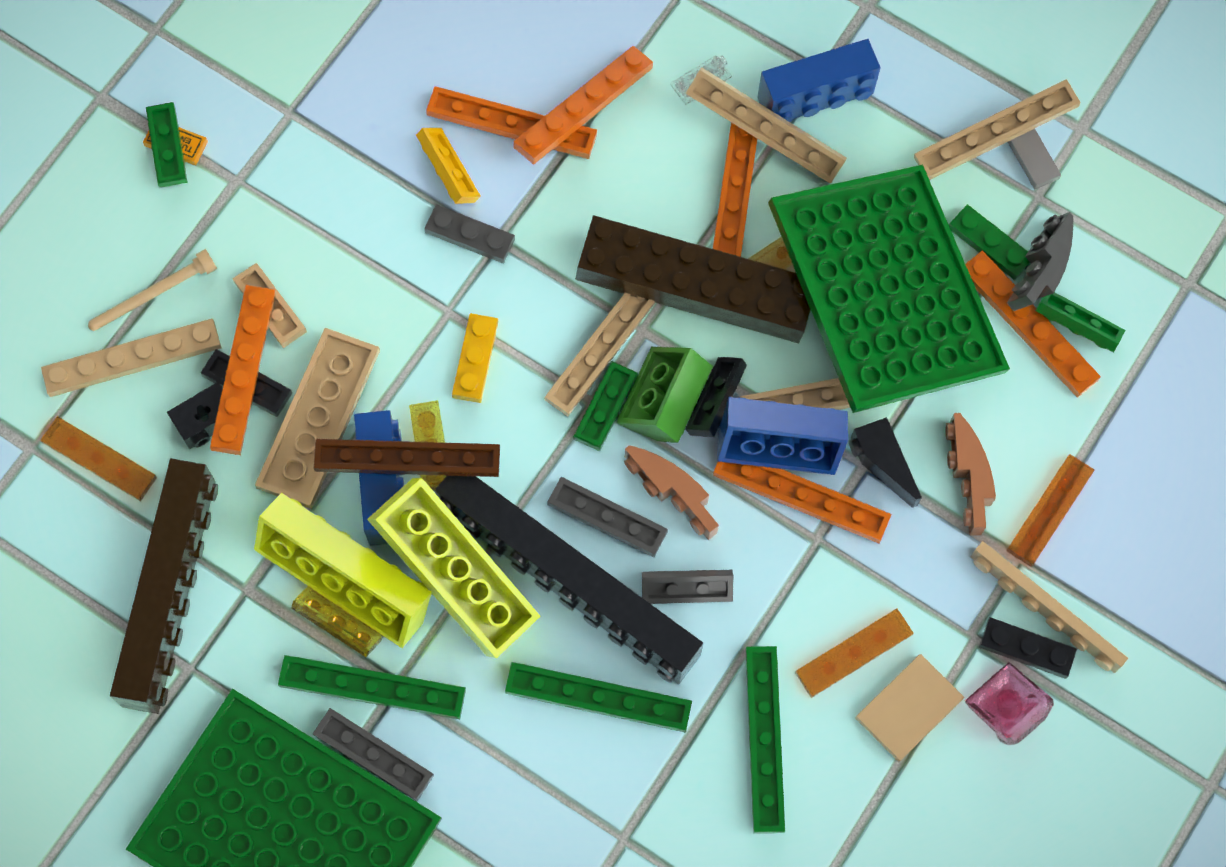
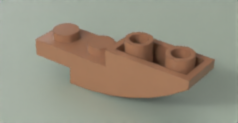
M954 413L950 422L946 423L945 426L946 440H951V451H948L947 465L948 469H953V478H965L961 481L962 497L967 498V508L963 510L964 526H969V535H982L986 529L985 506H991L996 499L994 479L986 453L976 433L961 413Z
M631 445L625 448V466L633 475L638 473L644 481L642 483L644 489L651 497L657 496L662 502L671 495L672 498L670 500L674 507L680 513L684 511L691 519L689 523L699 536L704 534L709 540L718 533L719 524L704 507L708 504L709 494L697 481L681 468L655 453Z

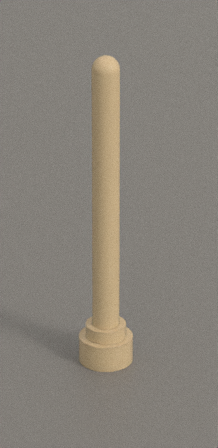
M204 249L196 254V258L192 259L193 263L91 319L88 322V328L96 331L197 273L202 275L206 272L208 275L215 271L217 267L207 250Z

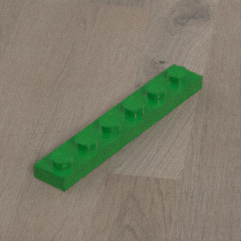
M777 646L746 647L745 652L753 834L785 833Z
M284 655L278 680V686L281 688L459 720L461 719L466 694V687Z
M511 662L505 688V694L684 733L687 730L692 700Z

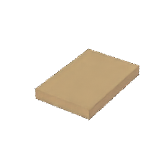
M920 653L855 719L900 762L965 697Z

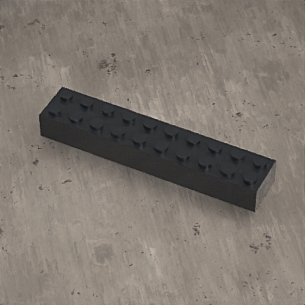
M446 476L434 490L439 499L475 540L478 537L488 543L486 547L497 557L504 555L511 560L510 565L520 574L525 575L526 572L536 579L534 583L547 593L550 590L560 597L558 599L559 602L571 611L576 608L583 613V619L589 625L596 629L599 626L609 633L607 637L616 645L622 647L625 644L633 650L632 655L644 665H647L648 662L658 669L656 673L669 683L675 681L677 684H680L700 658L704 644L701 640L478 477Z

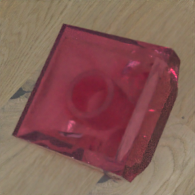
M1010 662L964 700L965 704L995 732L997 739L1006 745H1015L1026 738L1046 720L1054 706L1053 699Z

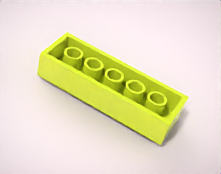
M412 478L367 519L427 589L432 591V595L486 656L497 659L541 617L422 478Z
M283 493L259 516L254 545L256 552L401 648L406 645L422 626L432 591L427 589L422 582L413 580L404 574L399 567L381 559L372 549L363 547L346 532L337 530L328 524L323 517L313 514L304 508L300 502L293 498L290 499Z

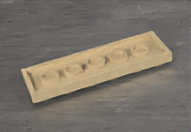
M324 328L255 483L256 489L275 496L283 493L290 499L293 498L300 502L302 506L312 509L327 472H315L316 439L342 440L380 353L378 346Z

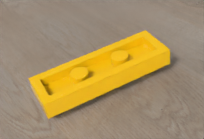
M421 128L416 137L422 145L423 151L433 164L436 174L445 185L450 198L455 204L475 203L481 195L442 128Z
M473 313L469 314L452 398L477 403L482 402L499 323L498 318Z

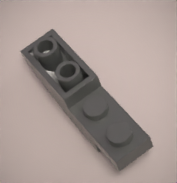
M1071 212L1060 216H1051L1043 224L1044 229L1041 234L1032 240V247L1025 256L1031 264L1026 268L1024 278L1013 287V294L1007 301V304L1013 311L1030 306L1037 299L1053 294L1058 287L1066 270L1072 247L1073 215Z

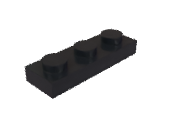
M215 349L200 372L202 377L213 383L219 382L223 388L230 356ZM259 372L252 404L278 417L293 392L290 388Z
M717 358L685 427L690 436L715 437L721 424L728 397H733L747 367L743 358Z
M989 617L979 648L1064 679L1069 677L1077 648Z

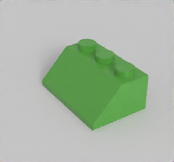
M651 346L616 423L659 442L678 443L713 366L692 348Z

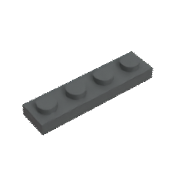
M562 476L547 501L548 506L655 558L668 533L667 528Z
M329 708L312 733L327 745L416 802L434 777V773L332 708Z

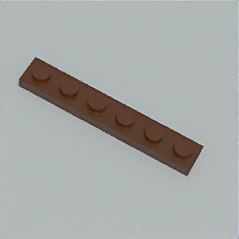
M316 439L315 472L499 477L501 447L500 444Z

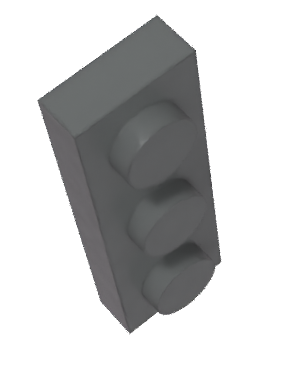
M437 204L424 228L426 234L503 264L515 241L514 234Z
M733 569L641 572L642 598L650 604L733 602Z

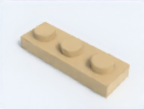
M257 263L232 278L234 284L243 295L246 285L275 290L268 329L282 348H285L307 333L305 326Z

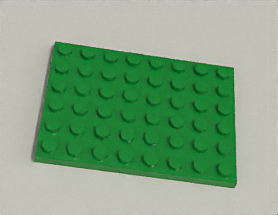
M923 164L771 197L768 205L852 413L998 376L1010 370Z
M232 688L126 847V850L153 867H413L440 824L442 817Z

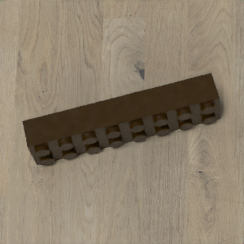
M593 215L575 278L577 281L623 294L628 293L633 297L639 296L647 301L650 299L655 301L654 303L798 344L804 335L811 310L795 272Z
M173 458L169 460L110 692V697L122 708L159 714L160 706L164 707L166 704L168 688H165L168 676L171 677L174 673L176 660L173 658L175 646H180L183 636V629L180 628L182 617H187L189 612L190 599H187L189 589L194 588L196 584L197 570L194 569L197 558L201 559L204 551V541L201 540L204 530H208L210 527L211 512H209L211 501L215 502L218 495V484H216L206 464Z

